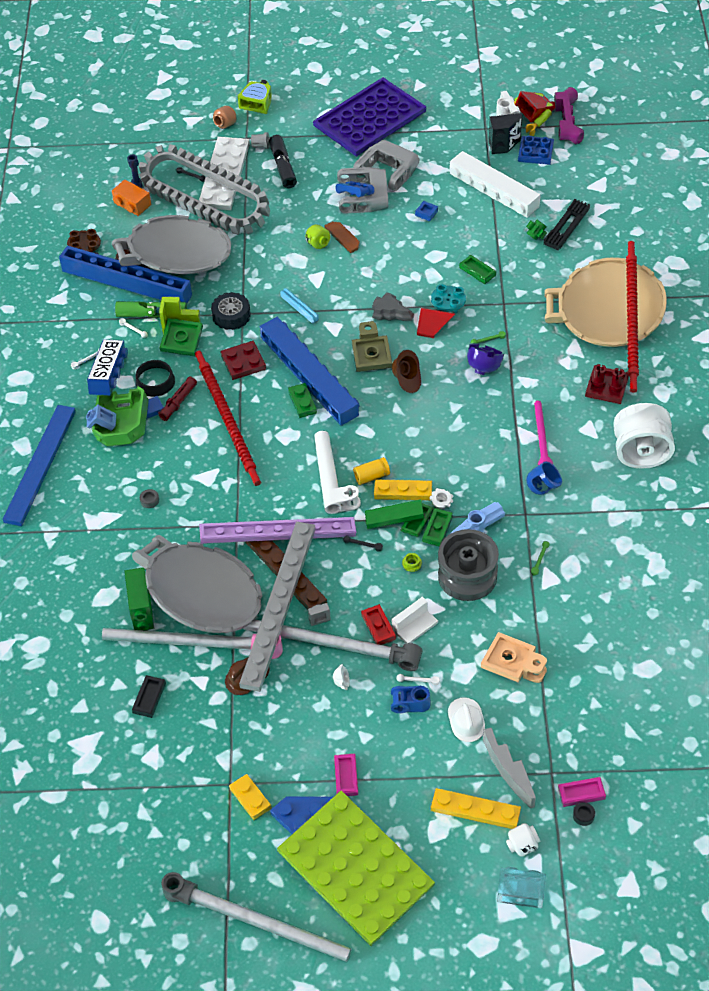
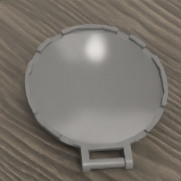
M165 215L148 219L147 223L135 226L128 238H118L112 241V246L118 253L120 265L144 264L150 268L174 274H193L211 270L225 262L231 252V241L224 230L220 227L215 228L211 226V222L199 218L197 221L189 219V216ZM129 249L131 254H125L124 250Z
M156 535L152 542L132 554L133 560L146 569V584L154 601L165 613L186 626L212 633L233 632L252 623L261 609L262 592L260 585L256 584L253 579L254 574L238 558L220 548L215 547L211 549L204 547L203 544L198 542H187L186 545L172 544L161 535ZM156 548L159 549V550H158L157 552H155L153 555H151V556L148 555V554H149L150 552H152L154 549H156Z

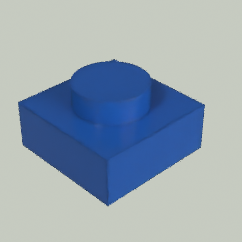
M423 201L416 209L415 216L431 221L438 212V206Z

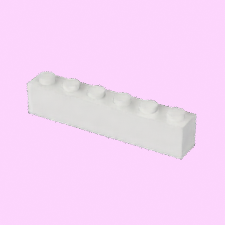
M462 151L450 161L451 175L517 213L528 217L540 207L539 193Z

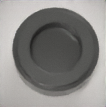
M147 489L140 494V503L145 508H154L159 503V495L155 490Z

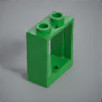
M145 568L124 570L129 612L134 630L148 631L155 629L150 592L145 578Z

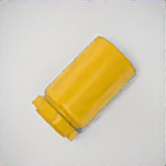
M382 457L353 467V472L357 483L362 485L390 475V468L387 460Z

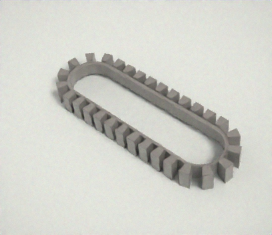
M169 144L168 152L164 151L162 145L155 147L158 152L157 155L152 156L148 151L144 155L147 163H139L138 168L141 172L139 176L150 193L157 194L158 197L165 198L166 201L173 202L174 205L181 206L182 209L189 210L194 215L197 213L198 217L202 219L205 217L207 221L211 223L213 221L214 225L218 227L221 225L222 229L226 231L230 228L232 234L239 235L240 227H244L247 234L252 233L251 225L256 222L261 228L265 224L262 215L268 217L270 215L268 198L264 191L261 192L259 185L255 183L252 185L250 181L243 180L238 175L235 177L234 173L230 171L227 173L226 169L222 167L219 169L217 165L213 163L211 165L209 161L202 160L201 157L194 156L193 153L186 152L182 148L177 150L176 145ZM166 160L176 161L254 199L257 202V208L246 218H233L153 178L152 171L160 162Z

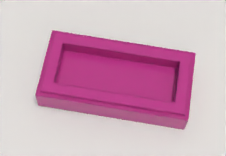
M355 754L334 755L336 792L342 791L347 796H358Z
M601 777L558 784L563 807L606 799Z

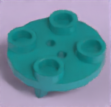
M439 284L431 294V303L437 310L458 313V310L466 303V295L462 287Z

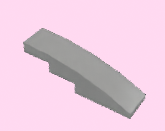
M492 728L484 729L483 742L499 773L514 793L530 809L534 808L536 797L522 760L513 762L507 744L498 746Z

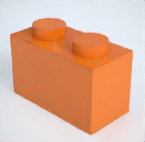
M123 180L112 190L114 203L137 216L151 206L150 193L127 180Z

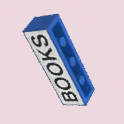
M103 339L87 378L90 395L111 396L113 388H116L117 378H120V369L124 367V359L128 356V349L125 348L124 340Z

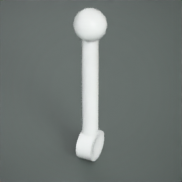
M121 318L119 320V324L121 326L125 325L135 332L141 334L142 338H146L148 336L146 331L142 332L141 330L135 328L134 326L127 323L124 318Z
M98 351L78 362H72V369H77L80 364L96 357Z
M398 674L396 677L398 682L404 680L431 682L433 685H438L440 682L437 676L420 678Z

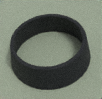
M147 361L141 364L136 371V388L137 386L141 387L147 396H162L168 393L175 384L172 369L164 361ZM153 368H161L170 372L168 379L164 383L155 386L145 385L138 379L143 372Z

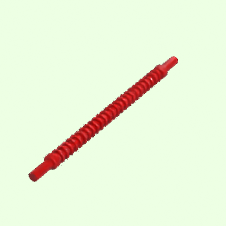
M629 241L628 256L626 257L628 304L627 359L629 364L630 392L635 393L637 392V377L639 376L637 256L635 255V242Z

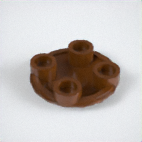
M95 229L73 230L69 233L70 237L67 240L68 246L88 252H94L101 244V239Z

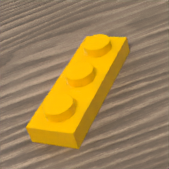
M375 480L374 499H421L431 501L432 481Z

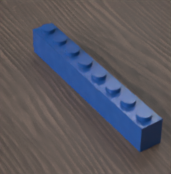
M66 246L59 256L62 272L159 300L162 297H180V302L188 303L192 297L190 280L137 265L122 266L119 260L71 246Z
M275 317L260 325L262 340L301 383H306L311 394L341 426L359 416L360 405L358 400L352 398L347 388L340 385L338 379L328 372L327 367L318 361L317 356L308 350L306 344L298 339L295 332L290 331L284 321L282 322L278 317Z

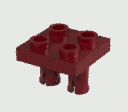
M601 364L594 365L585 397L621 404L629 380L628 372H624L623 369L618 371L619 368L609 369L605 365L600 367Z

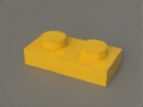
M248 774L229 785L231 792L253 820L272 809L271 804Z

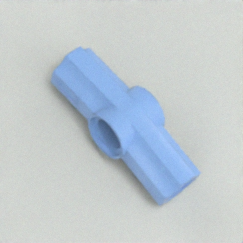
M494 502L481 510H473L468 514V518L451 533L464 529L484 532L487 526L505 517V512L498 502Z

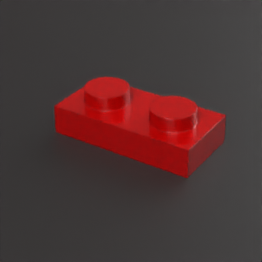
M380 604L361 611V616L376 644L383 645L396 640V634Z

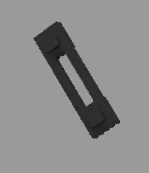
M574 199L554 229L545 237L543 245L559 251L589 211L590 204L587 205L586 202L583 204V201L580 202V200ZM570 216H575V219L566 231L560 235L559 231Z

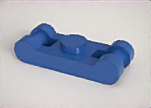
M355 181L339 183L335 187L338 194L350 192V195H356L357 197H363L365 194L372 195L375 191L373 185Z

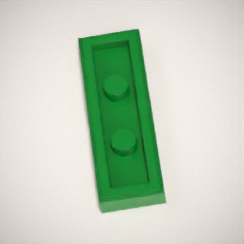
M422 500L365 510L367 529L424 518Z

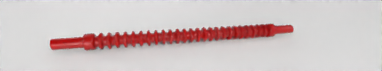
M198 350L195 352V356L200 364L199 369L227 427L235 449L241 458L245 471L250 474L254 485L258 486L261 484V480L256 472L253 458L232 416L210 364L206 362L202 352Z

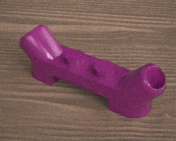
M568 87L563 92L554 93L555 112L562 111L563 120H559V140H569L574 144H579L584 138V130L575 125V117L572 116V104L577 101L578 92L575 88Z

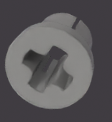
M269 133L252 134V147L269 149Z

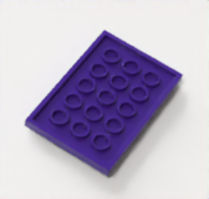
M382 77L315 119L313 126L357 157L374 144L425 113L426 106Z

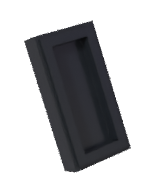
M145 676L132 708L133 714L153 717L166 685L165 679Z

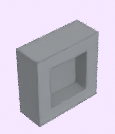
M327 603L315 605L308 609L311 626L330 621V609Z

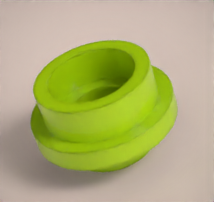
M409 553L403 558L402 566L406 571L415 572L421 568L422 560L416 553Z

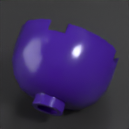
M477 343L469 344L467 360L469 365L475 369V373L485 375V373L494 372L500 367L504 357L500 350L486 345L479 348L480 344Z

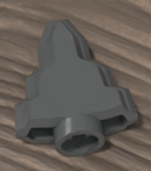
M386 292L382 298L376 297L373 302L372 310H374L372 318L412 321L414 318V313L409 308L404 307L402 302L397 300L396 296Z

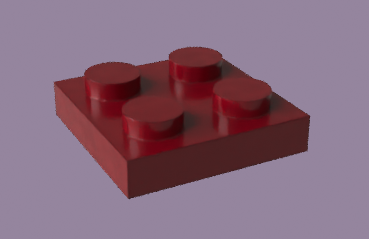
M254 340L220 351L232 380L266 370V364Z

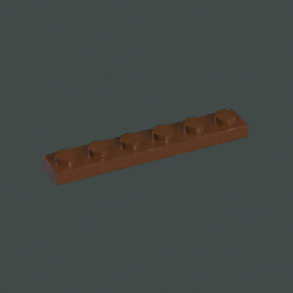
M272 540L246 541V544L277 576L285 555L283 551ZM301 572L293 595L307 610L315 605L327 603L325 596Z

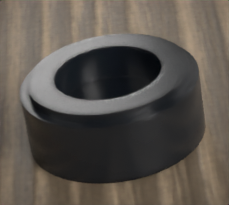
M582 802L574 807L573 819L577 824L587 826L594 821L595 809L592 805Z

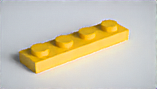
M436 788L431 811L513 829L518 825L521 807Z

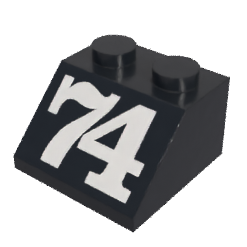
M522 113L489 116L488 142L491 154L508 153L521 141Z

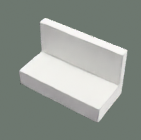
M423 597L392 618L393 631L405 643H412L438 624V620L428 611V601Z

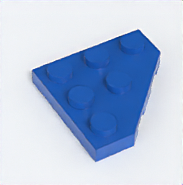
M286 796L270 810V813L286 830L293 834L333 797Z

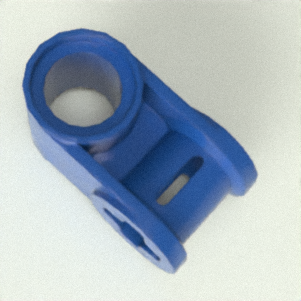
M395 686L391 689V695L393 696L391 711L394 713L425 712L431 706L430 692L425 686Z

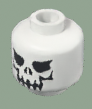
M526 823L511 829L508 832L509 840L506 841L511 853L516 851L521 857L536 851L538 843L541 842L534 826H529Z

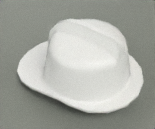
M469 698L454 700L448 708V716L454 735L464 742L478 740L483 736V730L485 729V722L479 704Z

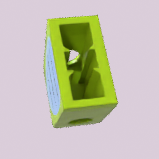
M261 80L260 83L249 82L238 94L239 108L267 114L272 99L271 86L268 81Z

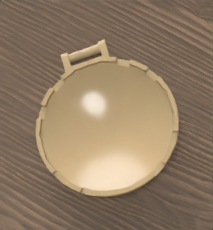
M602 258L591 261L589 265L581 269L577 268L572 272L562 288L546 289L544 291L546 298L545 322L565 323L568 329L577 337L595 345L606 347L627 345L626 259ZM637 264L638 340L640 341L650 335L661 323L666 311L667 298L664 286L655 277L654 272L644 265L640 266ZM559 298V313H554L553 299Z

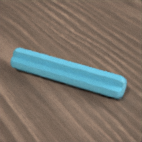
M287 288L281 290V297L311 323L319 320V315Z

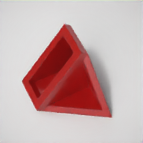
M421 308L417 335L434 338L435 334L455 314L436 309Z

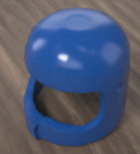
M546 461L528 473L526 482L533 493L543 495L548 493L549 490L561 486L562 478L557 468ZM542 482H544L548 489L540 491L542 487L537 488V483L542 485Z

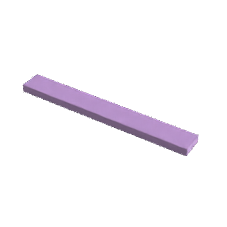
M354 517L199 524L201 544L290 540L296 521L314 524L316 530L313 538L356 537L357 532Z

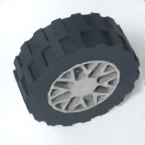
M224 293L215 298L211 304L213 322L220 328L225 330L239 329L250 320L249 301L240 293Z

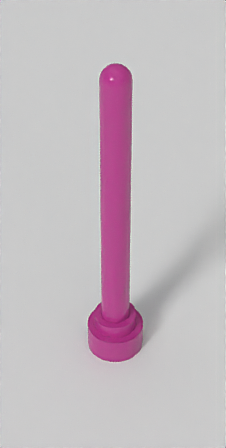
M537 400L534 403L541 455L538 465L546 461L553 464L552 459L548 457L542 403Z

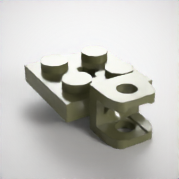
M374 321L361 322L359 325L360 339L352 340L356 372L392 368L387 335L378 336L377 325Z

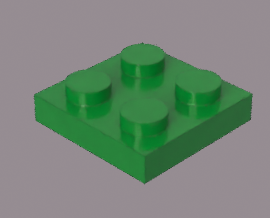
M168 318L159 347L160 351L195 356L203 324Z

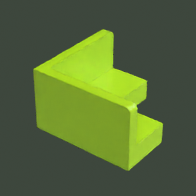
M162 297L159 314L163 334L168 318L201 323L199 310L181 309L180 297Z

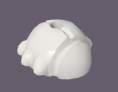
M436 488V491H433L432 496H430L433 506L437 509L450 507L451 503H453V495L444 489Z
M341 664L334 671L333 680L338 687L348 690L350 684L349 673L346 667Z

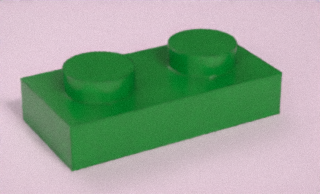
M306 383L288 387L289 395L299 418L317 413V408Z
M434 508L422 537V542L440 547L450 526L453 513Z

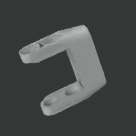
M381 140L371 146L355 162L353 168L372 167L379 161L397 169L391 175L388 183L389 189L397 191L412 176L420 159L416 153L387 140Z
M358 167L343 168L337 172V179L340 183L348 181L373 185L375 190L372 195L363 197L349 196L339 201V210L342 213H365L388 208L385 169ZM358 174H364V175H365V176L362 177V178L357 177ZM342 175H348V176H349L348 178H345V179L341 178ZM362 202L367 203L365 206H360L359 204ZM345 203L350 204L349 207H344L342 205Z

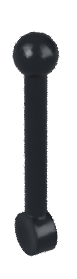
M182 167L176 169L179 174L184 173L200 179L201 182L205 181L206 177L204 175L193 174L183 170Z
M349 536L343 538L345 543L351 542L372 547L376 551H382L383 549L381 543L372 544L351 539Z

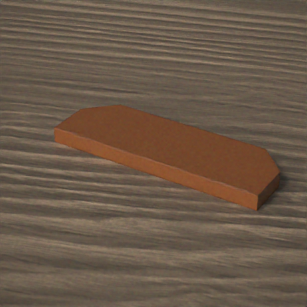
M332 221L324 225L325 229L350 253L358 250L360 241L340 222Z

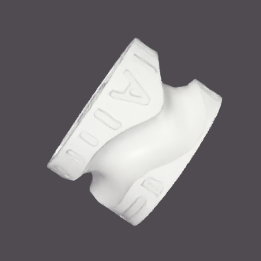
M639 403L624 408L616 415L613 422L614 433L617 438L616 450L618 459L623 464L633 468H652L665 463L672 457L675 445L671 432V417L665 408L652 403Z

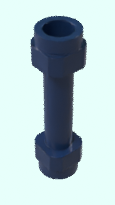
M131 154L127 157L133 178L131 183L142 188L143 184L139 178L137 168L139 162L137 156Z

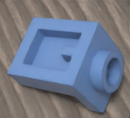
M98 404L92 410H89L86 415V427L89 429L95 423L110 431L116 426V413Z

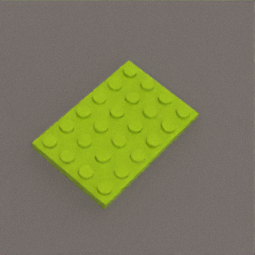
M342 791L337 793L277 848V851L370 946L435 885V882Z

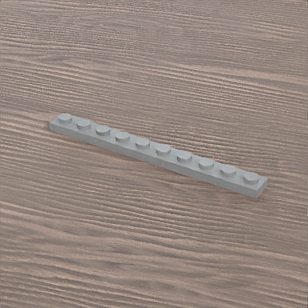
M296 521L239 683L242 689L261 691L316 530L314 524Z

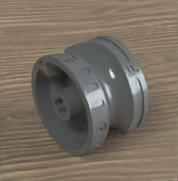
M472 529L455 531L444 538L438 551V581L445 593L461 601H475L487 596L494 589L497 582L499 553L493 539L481 531Z

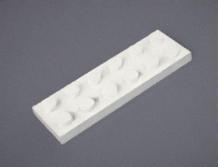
M218 137L210 164L217 165L219 169L220 167L226 169L227 173L228 171L234 173L235 177L237 175L241 177L250 145L249 139ZM206 177L199 201L215 209L231 210L236 191Z

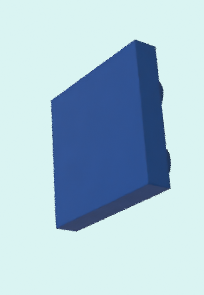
M522 136L518 162L551 165L554 139Z

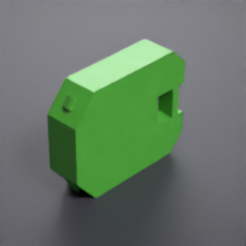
M137 386V389H129V393L117 394L116 391H112L111 396L97 395L96 405L98 404L116 413V426L112 431L96 423L92 426V432L99 442L106 446L132 444L145 434L149 403L145 391ZM130 403V406L118 407L119 404Z

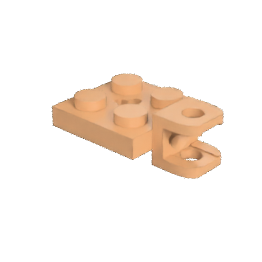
M498 632L481 662V668L518 683L522 675L524 679L540 683L547 672L545 667L547 659L543 655L535 653L536 646ZM509 654L512 655L511 660H505L503 657Z

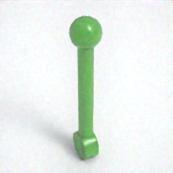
M500 331L497 335L478 340L472 339L470 343H480L496 338L504 339L506 333Z
M548 541L542 543L543 548L536 565L531 569V574L534 576L539 574V565L546 549L550 546Z

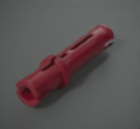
M189 376L176 393L166 401V405L158 413L160 419L167 421L180 408V404L197 385L195 378Z

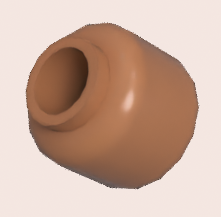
M227 105L216 109L213 113V121L221 129L232 126L237 119L234 109Z

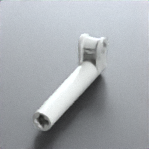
M326 431L317 432L314 437L325 511L328 514H336L338 512L358 509L361 505L360 498L358 497V488L353 485L340 488L338 486L329 433Z

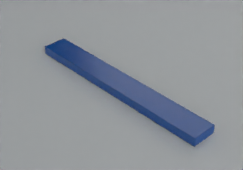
M57 405L3 517L4 523L22 527L76 413L75 408Z

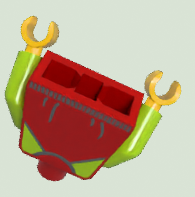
M520 91L519 96L514 99L515 106H518L519 110L530 122H534V124L526 125V133L530 131V136L535 135V128L540 127L549 119L556 107L555 102L549 101L542 93Z

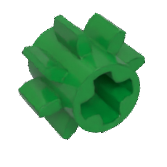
M538 219L535 222L530 220L526 226L529 229L527 234L535 240L539 237L543 239L547 234L545 231L547 226Z

